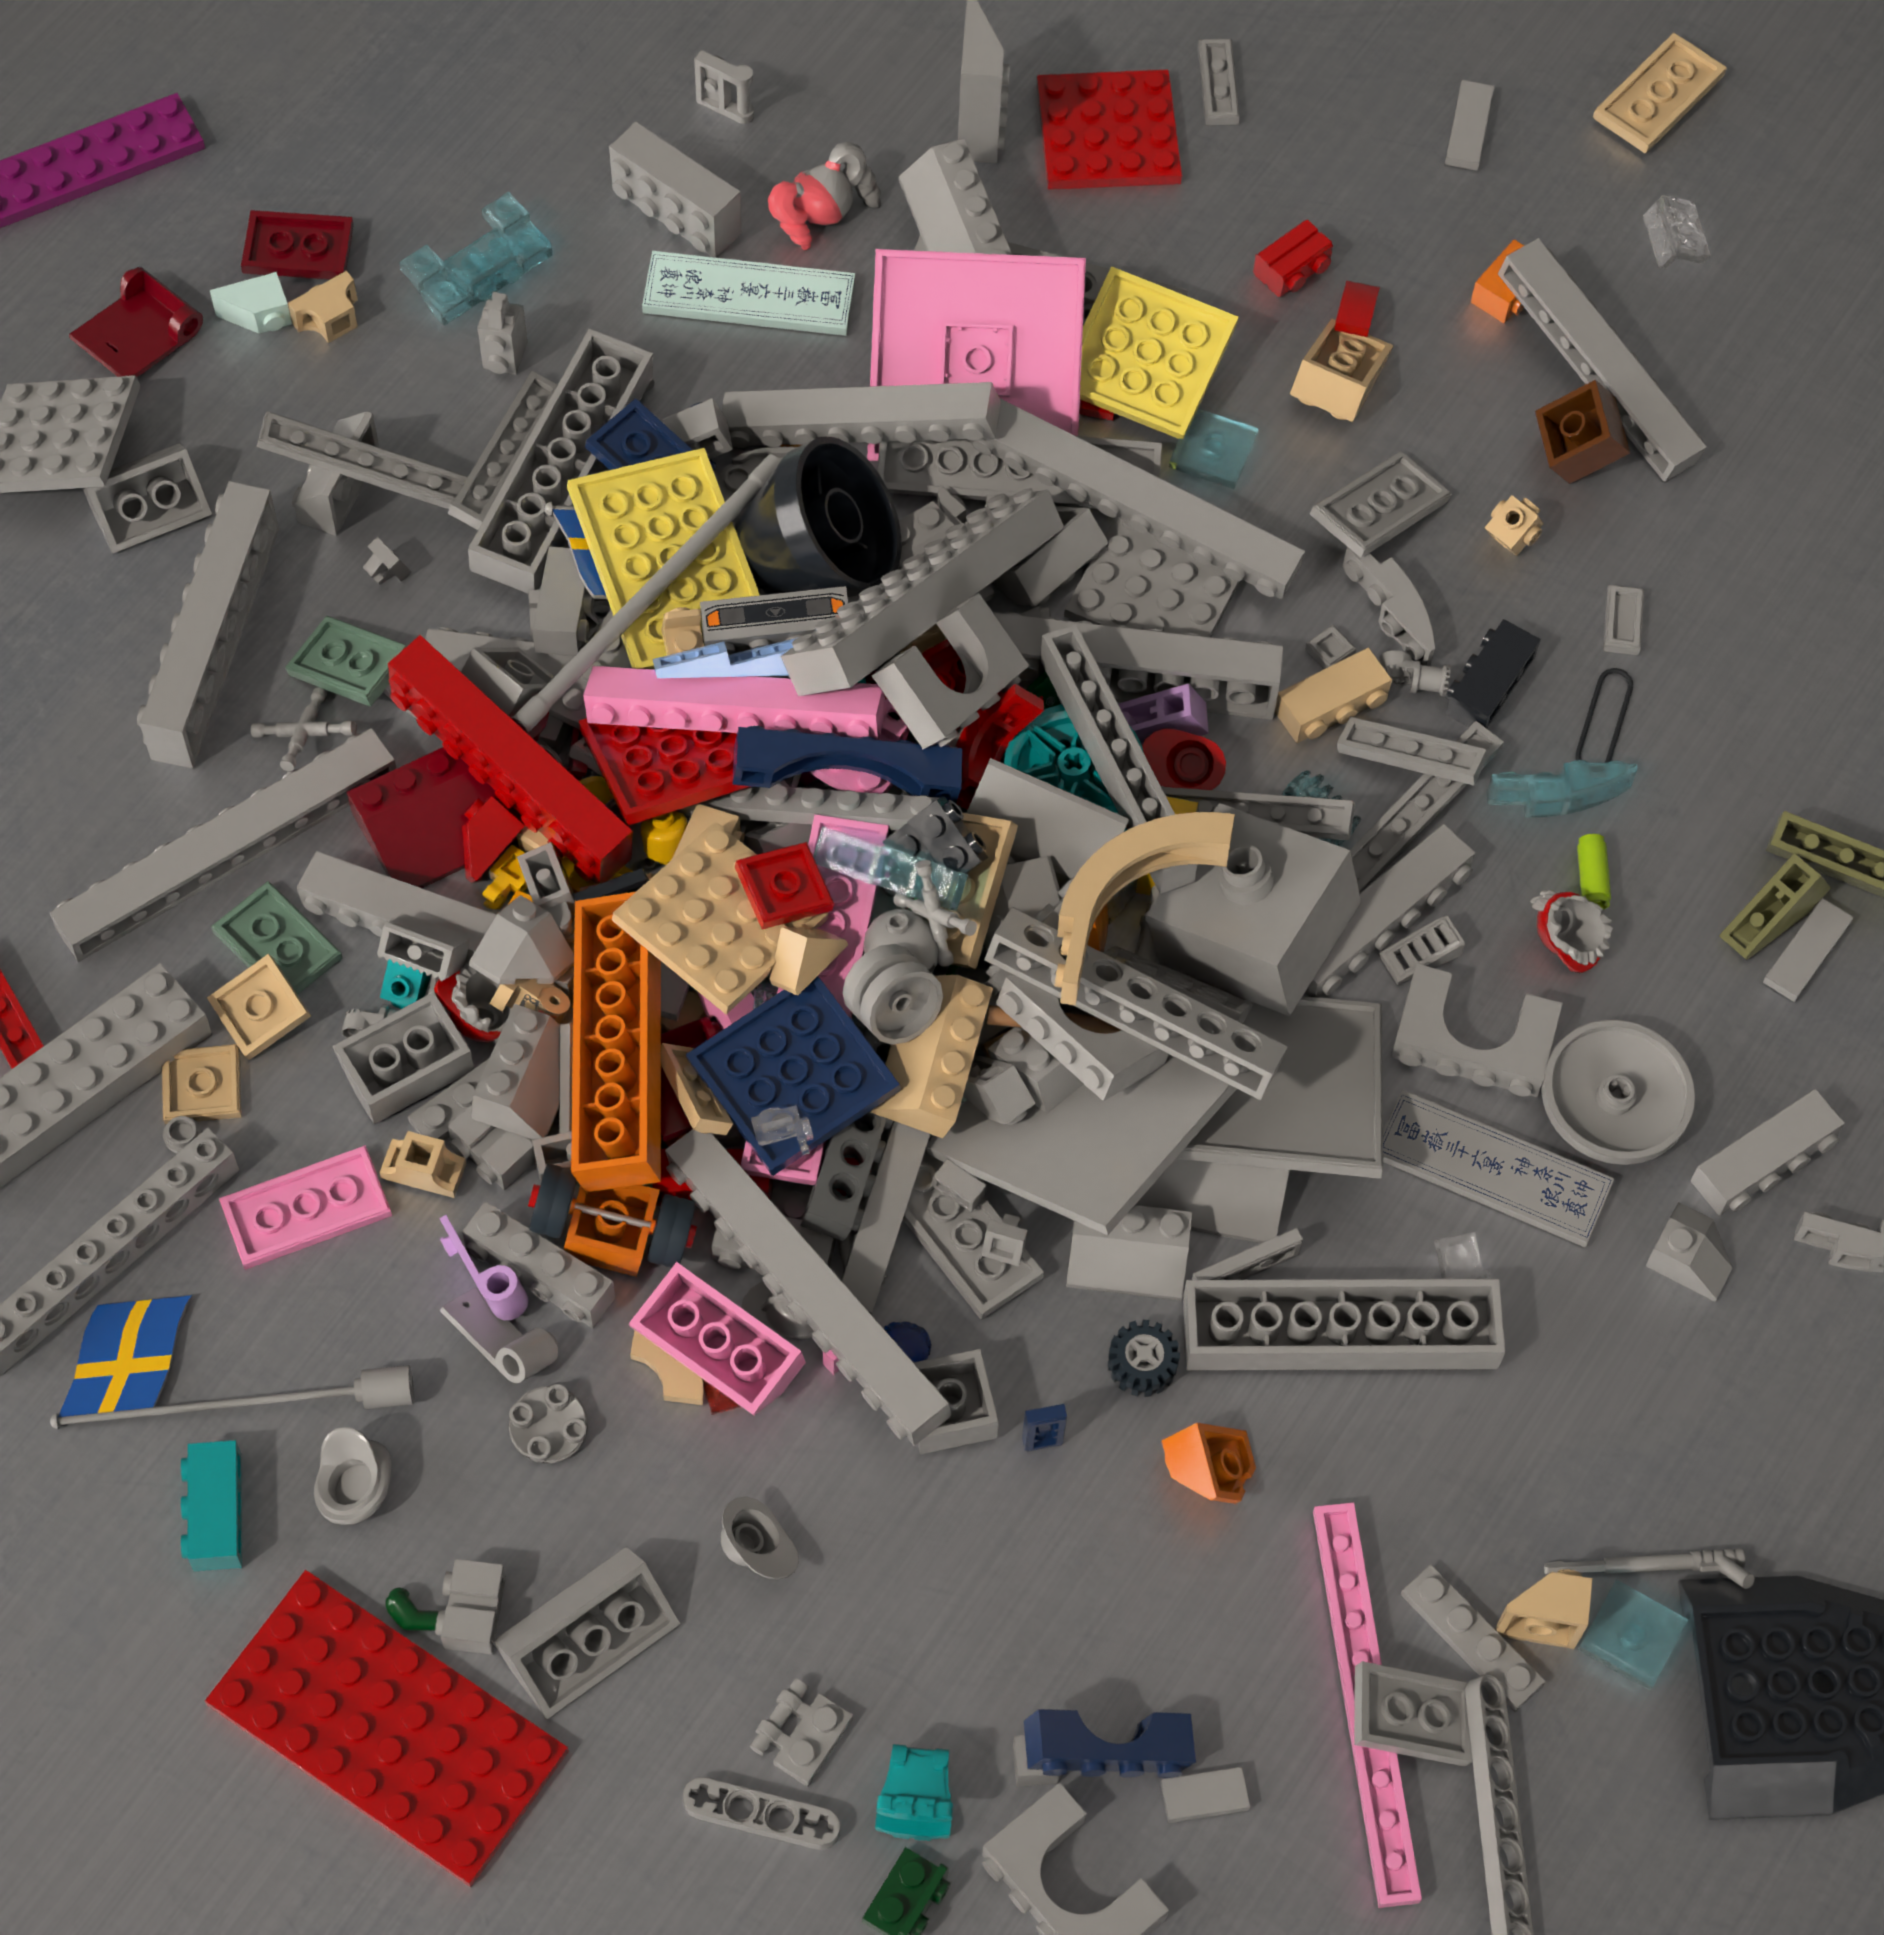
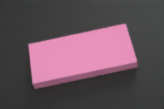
M366 1145L219 1198L245 1270L392 1216Z

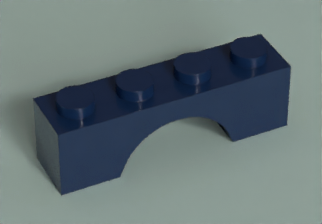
M1038 1709L1024 1720L1028 1770H1043V1775L1046 1776L1063 1775L1068 1771H1081L1082 1776L1096 1777L1106 1774V1771L1119 1772L1120 1777L1132 1778L1142 1776L1144 1772L1157 1773L1159 1778L1166 1779L1181 1776L1182 1771L1196 1762L1191 1713L1153 1712L1137 1724L1132 1740L1124 1744L1110 1743L1098 1738L1086 1727L1077 1710Z

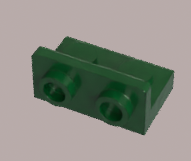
M905 1847L862 1917V1922L883 1935H922L930 1920L925 1916L932 1902L939 1905L950 1888L951 1882L946 1880L949 1867L942 1863L938 1867Z

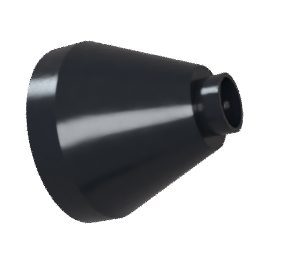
M819 437L788 452L734 525L757 589L762 588L763 591L788 593L846 586L847 597L859 595L860 592L869 587L880 585L882 583L881 577L889 572L898 570L902 551L901 529L896 508L884 481L874 466L859 450L846 441L835 437Z

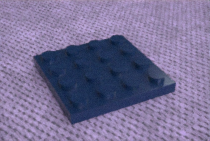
M819 976L798 996L786 990L781 991L686 1054L691 1066L727 1111L734 1125L772 1176L901 1091L899 1082Z

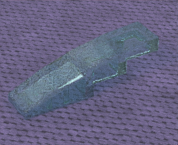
M822 826L813 855L817 865L872 885L881 886L912 898L924 900L922 894L924 886L922 878L917 873L916 863L925 859ZM931 862L933 870L931 878L933 885L937 887L941 907L957 911L968 874Z

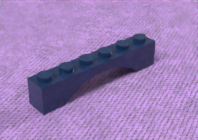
M761 726L738 727L734 745L732 785L771 788L784 779L803 772L820 769H848L866 772L887 780L907 792L910 796L937 798L945 796L948 801L952 800L956 803L962 783V748H952L949 745L940 747L938 744L923 749L920 744H914L907 740L890 742L880 741L873 737H840L834 733H824L822 735L808 734L795 729L777 731L767 730Z

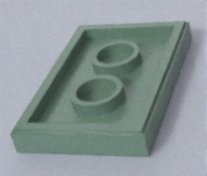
M326 615L286 665L285 669L289 676L371 707L389 685L388 662L408 645Z
M269 881L211 926L212 932L248 968L267 954L271 955L297 995L343 958L342 953Z

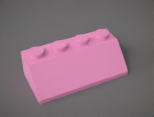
M678 1262L675 1263L629 1323L630 1327L753 1416L783 1394L806 1363L801 1350Z

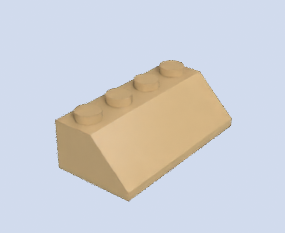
M959 975L935 976L941 983L943 1000L941 1009L934 1022L920 1036L906 1043L890 1044L885 1065L899 1082L901 1091L871 1110L873 1114L943 1138L956 1122L993 990L992 987Z

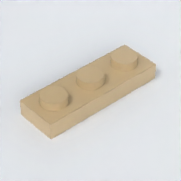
M662 1043L661 1066L693 1130L704 1134L727 1135L733 1122L727 1111L687 1060L686 1054L695 1048Z

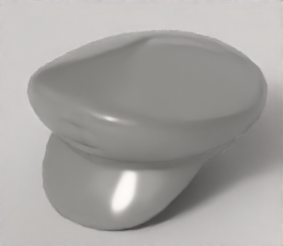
M336 1428L327 1434L322 1444L320 1469L314 1487L315 1503L320 1513L327 1520L338 1525L357 1524L366 1520L378 1510L387 1495L391 1479L392 1460L386 1447L379 1442L368 1440L363 1433L354 1428Z

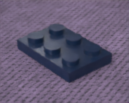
M636 398L591 435L585 443V448L609 470L693 451Z

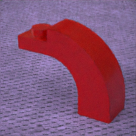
M1016 684L1000 697L1001 699L984 711L981 708L978 709L977 713L980 717L963 729L955 745L957 748H962V783L956 804L968 810L990 758L1000 762L1009 742L1044 711V700Z

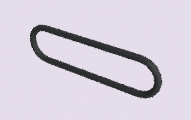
M1607 669L1598 678L1575 757L1577 764L1587 772H1602L1611 763L1633 690L1631 676L1622 669ZM1609 674H1620L1626 678L1628 688L1606 761L1600 767H1589L1582 761L1581 752L1603 680Z

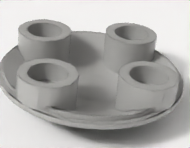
M554 1384L532 1389L525 1393L510 1409V1438L516 1449L532 1461L556 1463L565 1460L581 1447L588 1431L586 1410L582 1402L562 1385Z

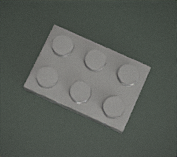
M1364 1661L1360 1662L1355 1666L1354 1745L1464 1767L1473 1762L1465 1699L1467 1682Z

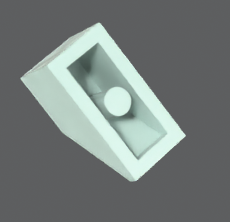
M277 272L209 290L216 317L258 334L276 331L282 327L292 325L288 303Z

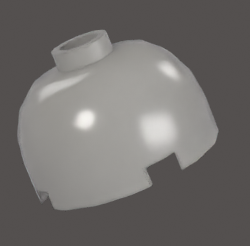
M893 909L884 912L873 920L865 932L863 954L878 946L896 944L906 947L927 969H930L933 964L936 967L939 963V949L937 942L934 941L929 921L925 917L915 914L912 910Z

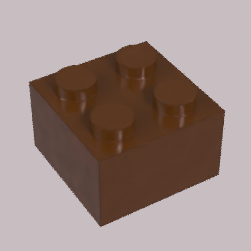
M1593 380L1535 411L1549 467L1569 484L1630 454L1615 396L1597 380Z

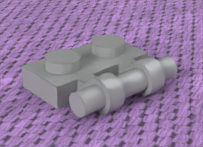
M795 1678L789 1689H783L776 1699L778 1705L768 1720H762L755 1730L757 1736L751 1743L750 1748L762 1756L770 1744L780 1749V1752L773 1761L774 1766L808 1787L852 1722L853 1715L820 1693L811 1706H808L801 1701V1698L809 1687L801 1680ZM793 1714L801 1720L789 1737L780 1729L789 1716Z

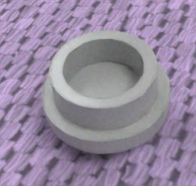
M178 1116L170 1120L164 1128L163 1139L169 1150L178 1153L201 1134L202 1130L196 1120L186 1116Z

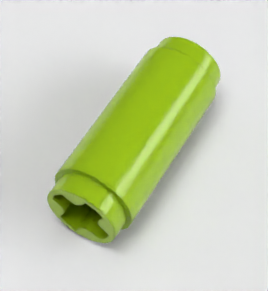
M1587 834L1579 838L1577 846L1581 896H1585L1588 901L1598 904L1604 910L1610 906L1611 900L1607 844L1602 835Z

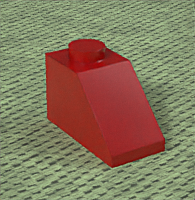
M492 796L484 802L478 798L464 813L468 818L462 826L465 877L470 883L476 882L525 826Z

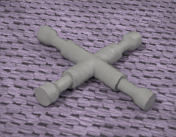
M317 687L313 690L311 694L312 701L309 706L305 707L299 722H278L276 725L253 723L251 726V734L254 738L264 737L269 734H276L278 737H292L288 745V754L284 755L280 762V767L285 771L290 772L294 770L297 763L296 756L302 752L309 736H330L331 733H342L345 736L356 734L357 726L355 721H344L341 724H331L329 721L315 722L319 714V705L324 703L327 697V692L322 688Z
M922 860L916 863L918 875L922 878L924 900L911 899L909 894L900 891L894 896V904L901 908H911L912 912L929 920L934 941L937 942L939 949V965L948 966L954 962L952 952L947 946L946 939L948 938L946 927L959 928L961 933L972 936L977 930V924L975 921L967 918L962 920L957 914L941 908L937 887L933 885L931 878L933 871L931 862L929 860Z

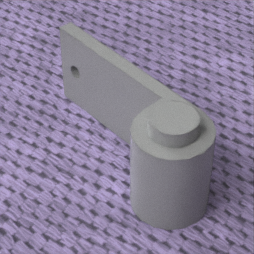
M476 1287L445 1304L440 1310L513 1383L523 1382L557 1360L558 1343L550 1332L538 1327L523 1335L509 1320L499 1319L492 1313L481 1292Z

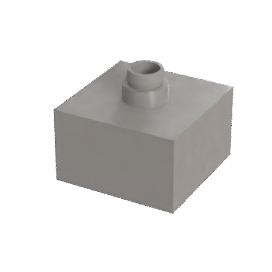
M1219 803L1214 812L1235 814L1227 867L1197 864L1195 881L1193 883L1158 895L1145 915L1159 963L1163 966L1290 1016L1361 904L1351 852L1340 846Z

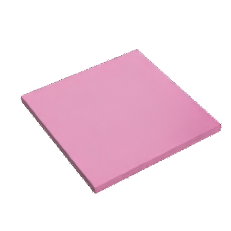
M876 249L870 387L992 382L1000 399L1074 436H1078L1086 258ZM868 443L867 459L869 461L878 462L880 443Z

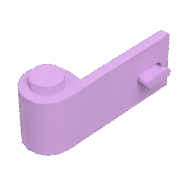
M447 1215L440 1217L439 1219L449 1235L445 1238H440L449 1257L459 1253L492 1313L502 1320H513L521 1316L528 1306L529 1299L516 1273L505 1265H497L479 1273Z

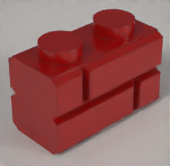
M1308 219L1304 220L1256 254L1253 268L1254 275L1264 285L1267 284L1268 288L1278 298L1289 291L1296 292L1305 284L1308 277L1314 273L1320 275L1330 266L1333 249L1332 241L1322 232L1319 233L1318 228Z

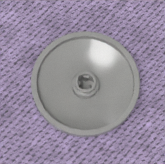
M1622 1020L1591 1022L1567 1034L1550 1055L1541 1086L1546 1113L1560 1136L1586 1156L1611 1164H1638L1664 1154L1676 1144L1684 1133L1692 1117L1695 1103V1090L1690 1070L1675 1047L1653 1030Z

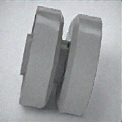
M896 944L878 946L865 953L853 964L845 978L842 992L845 1005L879 1041L891 1045L906 1043L920 1036L934 1022L941 1009L943 1000L942 986L936 977L906 947Z

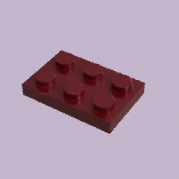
M251 210L241 261L242 273L267 275L277 272L278 276L331 280L347 271L354 228L353 217Z

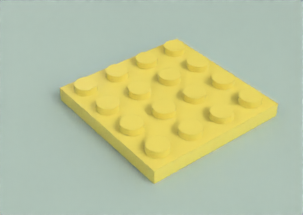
M1111 266L1083 325L1080 400L1183 441L1234 333L1239 317Z

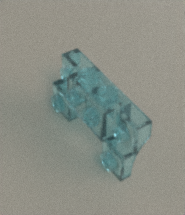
M509 192L481 209L482 217L493 230L450 258L442 261L426 244L399 262L400 270L412 282L431 313L443 326L478 303L487 301V299L491 298L493 292H497L508 284L515 283L523 274L553 255L551 242L532 224L530 213Z

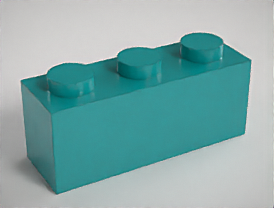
M237 1441L187 1444L188 1458H181L182 1482H188V1496H181L182 1520H188V1534L181 1535L182 1558L188 1559L194 1572L242 1568L241 1451Z

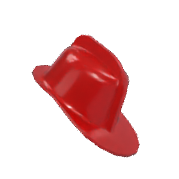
M1165 728L1153 732L1142 744L1144 755L1160 786L1213 790L1221 783L1225 775L1226 760L1223 751L1215 742L1205 737L1177 729Z

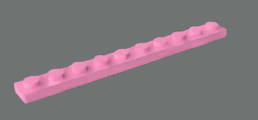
M1353 1502L1315 1506L1313 1515L1378 1908L1420 1904L1422 1898L1397 1753L1354 1745L1355 1666L1362 1661L1382 1665L1355 1505Z

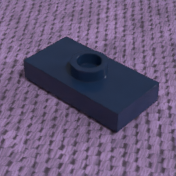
M1065 1404L1025 1411L1022 1442L1025 1451H1034L1063 1444L1067 1422Z

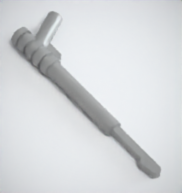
M1742 1548L1734 1550L1723 1549V1551L1719 1549L1712 1550V1552L1711 1550H1702L1701 1553L1700 1551H1690V1553L1613 1557L1604 1558L1602 1561L1566 1563L1554 1561L1544 1564L1545 1574L1563 1569L1575 1570L1580 1573L1604 1572L1605 1574L1683 1569L1701 1572L1720 1571L1745 1589L1750 1588L1755 1580L1754 1576L1744 1569L1745 1553Z

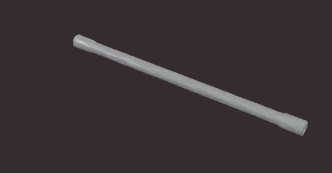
M769 454L737 491L562 670L511 719L528 734L549 712L552 705L754 499L781 460L775 455Z

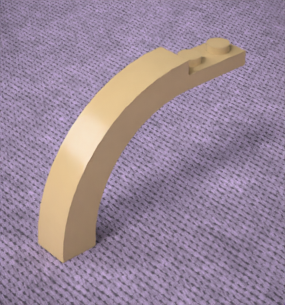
M1192 812L1157 818L1119 834L1104 844L1085 862L1070 883L1059 913L1057 937L1063 938L1061 955H1067L1066 964L1058 963L1055 978V987L1061 988L1060 1003L1076 1006L1090 932L1097 916L1106 903L1119 890L1132 881L1160 869L1188 864L1227 867L1235 814Z

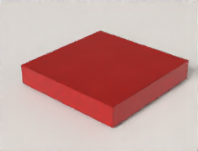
M807 842L736 860L735 870L762 930L833 911L834 901Z

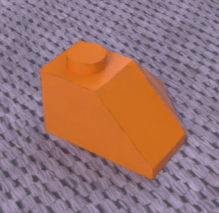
M1195 1423L1162 1440L1165 1463L1171 1478L1212 1501L1233 1504L1242 1501L1246 1492L1243 1489V1485L1247 1479L1253 1476L1256 1469L1247 1431Z

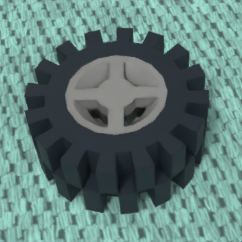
M1136 1320L1129 1322V1328L1126 1329L1122 1326L1118 1330V1335H1114L1108 1354V1371H1112L1111 1378L1114 1383L1116 1381L1120 1382L1119 1388L1125 1392L1127 1387L1132 1389L1131 1395L1138 1396L1139 1391H1144V1397H1149L1152 1395L1153 1390H1156L1157 1394L1164 1391L1165 1385H1171L1174 1375L1176 1376L1180 1360L1179 1344L1177 1339L1172 1340L1173 1333L1169 1329L1165 1332L1162 1331V1324L1156 1322L1155 1327L1149 1326L1150 1320H1143L1142 1325L1137 1326ZM1141 1362H1149V1363H1150V1365H1148V1364H1141V1365H1139V1364H1140Z

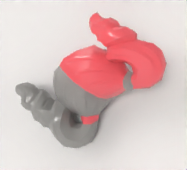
M844 142L835 146L831 151L829 160L825 164L799 173L793 183L782 181L774 186L768 197V207L772 216L780 221V227L786 234L790 235L791 240L795 244L800 245L802 250H808L811 247L812 236L806 221L825 226L838 223L848 214L852 206L853 187H855L857 195L864 200L866 205L872 208H879L881 205V200L879 199L881 191L876 183V175L872 172L871 167L867 165L866 157L861 147L851 142ZM842 163L845 164L843 172L840 170Z

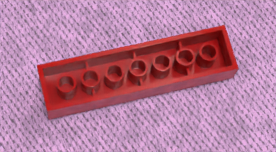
M419 635L388 662V681L391 688L390 697L396 706L402 711L408 709L415 715L418 725L425 733L430 736L435 734L443 741L444 749L455 760L461 758L469 766V772L479 783L484 784L487 782L495 790V796L505 807L509 809L514 807L522 815L523 823L532 832L537 833L539 831L548 839L547 843L552 842L558 856L561 858L566 856L575 864V871L586 882L592 880L595 884L604 883L632 859L633 831L425 638Z

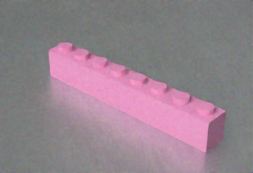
M604 666L592 667L583 695L588 723L737 733L738 727L761 726L767 730L785 731L795 729L808 734L822 735L824 733H834L840 737H873L879 740L886 714L884 693L878 684L856 683L851 688L798 696L791 679L757 676L657 678L655 670Z

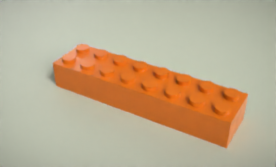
M635 892L575 901L571 1173L585 1192L661 1182V961L612 921L613 912Z

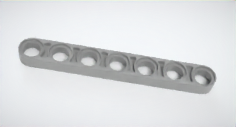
M1487 1674L1471 1679L1467 1683L1465 1699L1492 1935H1509L1510 1931L1514 1935H1534L1506 1694L1501 1681L1496 1676ZM1482 1685L1486 1688L1489 1694V1704L1485 1702L1482 1696ZM1486 1725L1493 1732L1494 1744L1487 1738ZM1491 1766L1495 1768L1498 1774V1785L1491 1777ZM1496 1807H1498L1502 1813L1504 1820L1503 1826H1501L1496 1819ZM1501 1848L1505 1851L1508 1858L1507 1868L1501 1861ZM1505 1890H1507L1512 1897V1909H1510L1506 1903L1504 1896Z

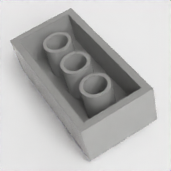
M634 122L609 146L612 189L620 198L628 199L637 205L645 215L654 217L665 224L673 234H679L690 241L698 251L706 252L710 256L717 258L742 234L740 191L638 122Z

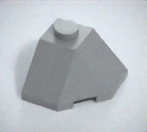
M520 895L496 915L471 957L469 966L498 984H515V979L537 978V984H553L574 966V954L551 913Z
M1680 1202L1675 1207L1645 1265L1714 1302L1717 1300L1732 1270L1731 1262L1714 1219Z

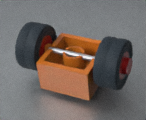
M547 1164V1167H545L541 1185H533L528 1207L534 1208L530 1231L560 1238L569 1211L572 1218L563 1250L585 1264L637 1277L648 1235H652L647 1261L672 1268L676 1262L681 1263L685 1247H692L697 1229L696 1225L691 1224L695 1210V1202L692 1200L665 1194L656 1220L653 1219L659 1189L635 1185L585 1192L580 1185L577 1199H572L576 1178L571 1173V1169L562 1168L554 1164Z

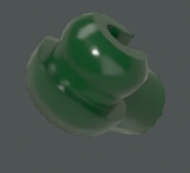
M394 1588L389 1592V1596L385 1601L386 1609L400 1628L404 1630L436 1631L439 1611L418 1610L409 1598L410 1593L404 1588Z

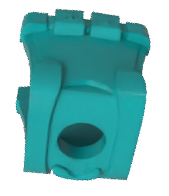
M893 1744L886 1782L881 1794L877 1798L876 1831L893 1835L894 1838H914V1840L920 1841L947 1839L950 1837L953 1803L951 1802L948 1782L949 1750L939 1748L935 1750Z

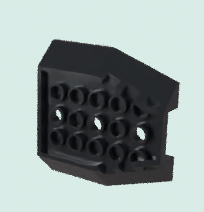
M1801 1576L1754 1577V1583L1748 1589L1741 1587L1730 1578L1679 1580L1683 1620H1691L1710 1772L1704 1778L1709 1820L1829 1816L1884 1795V1600ZM1816 1674L1828 1676L1833 1683V1691L1830 1693L1818 1691L1813 1685V1676ZM1735 1677L1746 1678L1752 1685V1694L1748 1696L1737 1694L1732 1688V1679Z

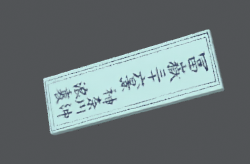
M652 251L642 311L646 314L846 336L854 291L855 273Z

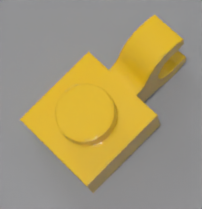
M511 845L492 866L489 873L490 878L494 881L482 893L487 898L483 906L488 909H500L510 891L513 893L517 890L524 892L528 886L517 856L525 852Z

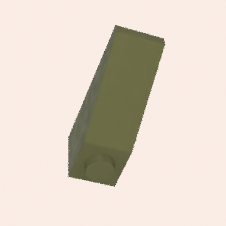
M1794 853L1723 930L1719 937L1743 958L1748 960L1805 917L1831 887L1818 872Z

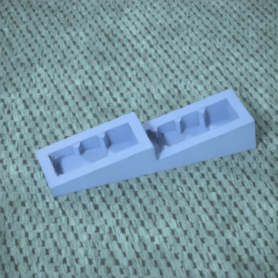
M797 638L730 655L727 653L725 642H719L653 659L657 678L789 676L781 656L793 648L792 642Z

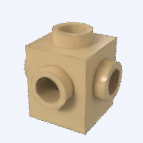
M1511 495L1507 501L1502 500L1497 504L1491 513L1492 519L1485 526V529L1492 538L1517 557L1526 545L1531 546L1537 541L1542 533L1541 527L1544 523L1538 516L1541 510L1525 497L1520 502Z

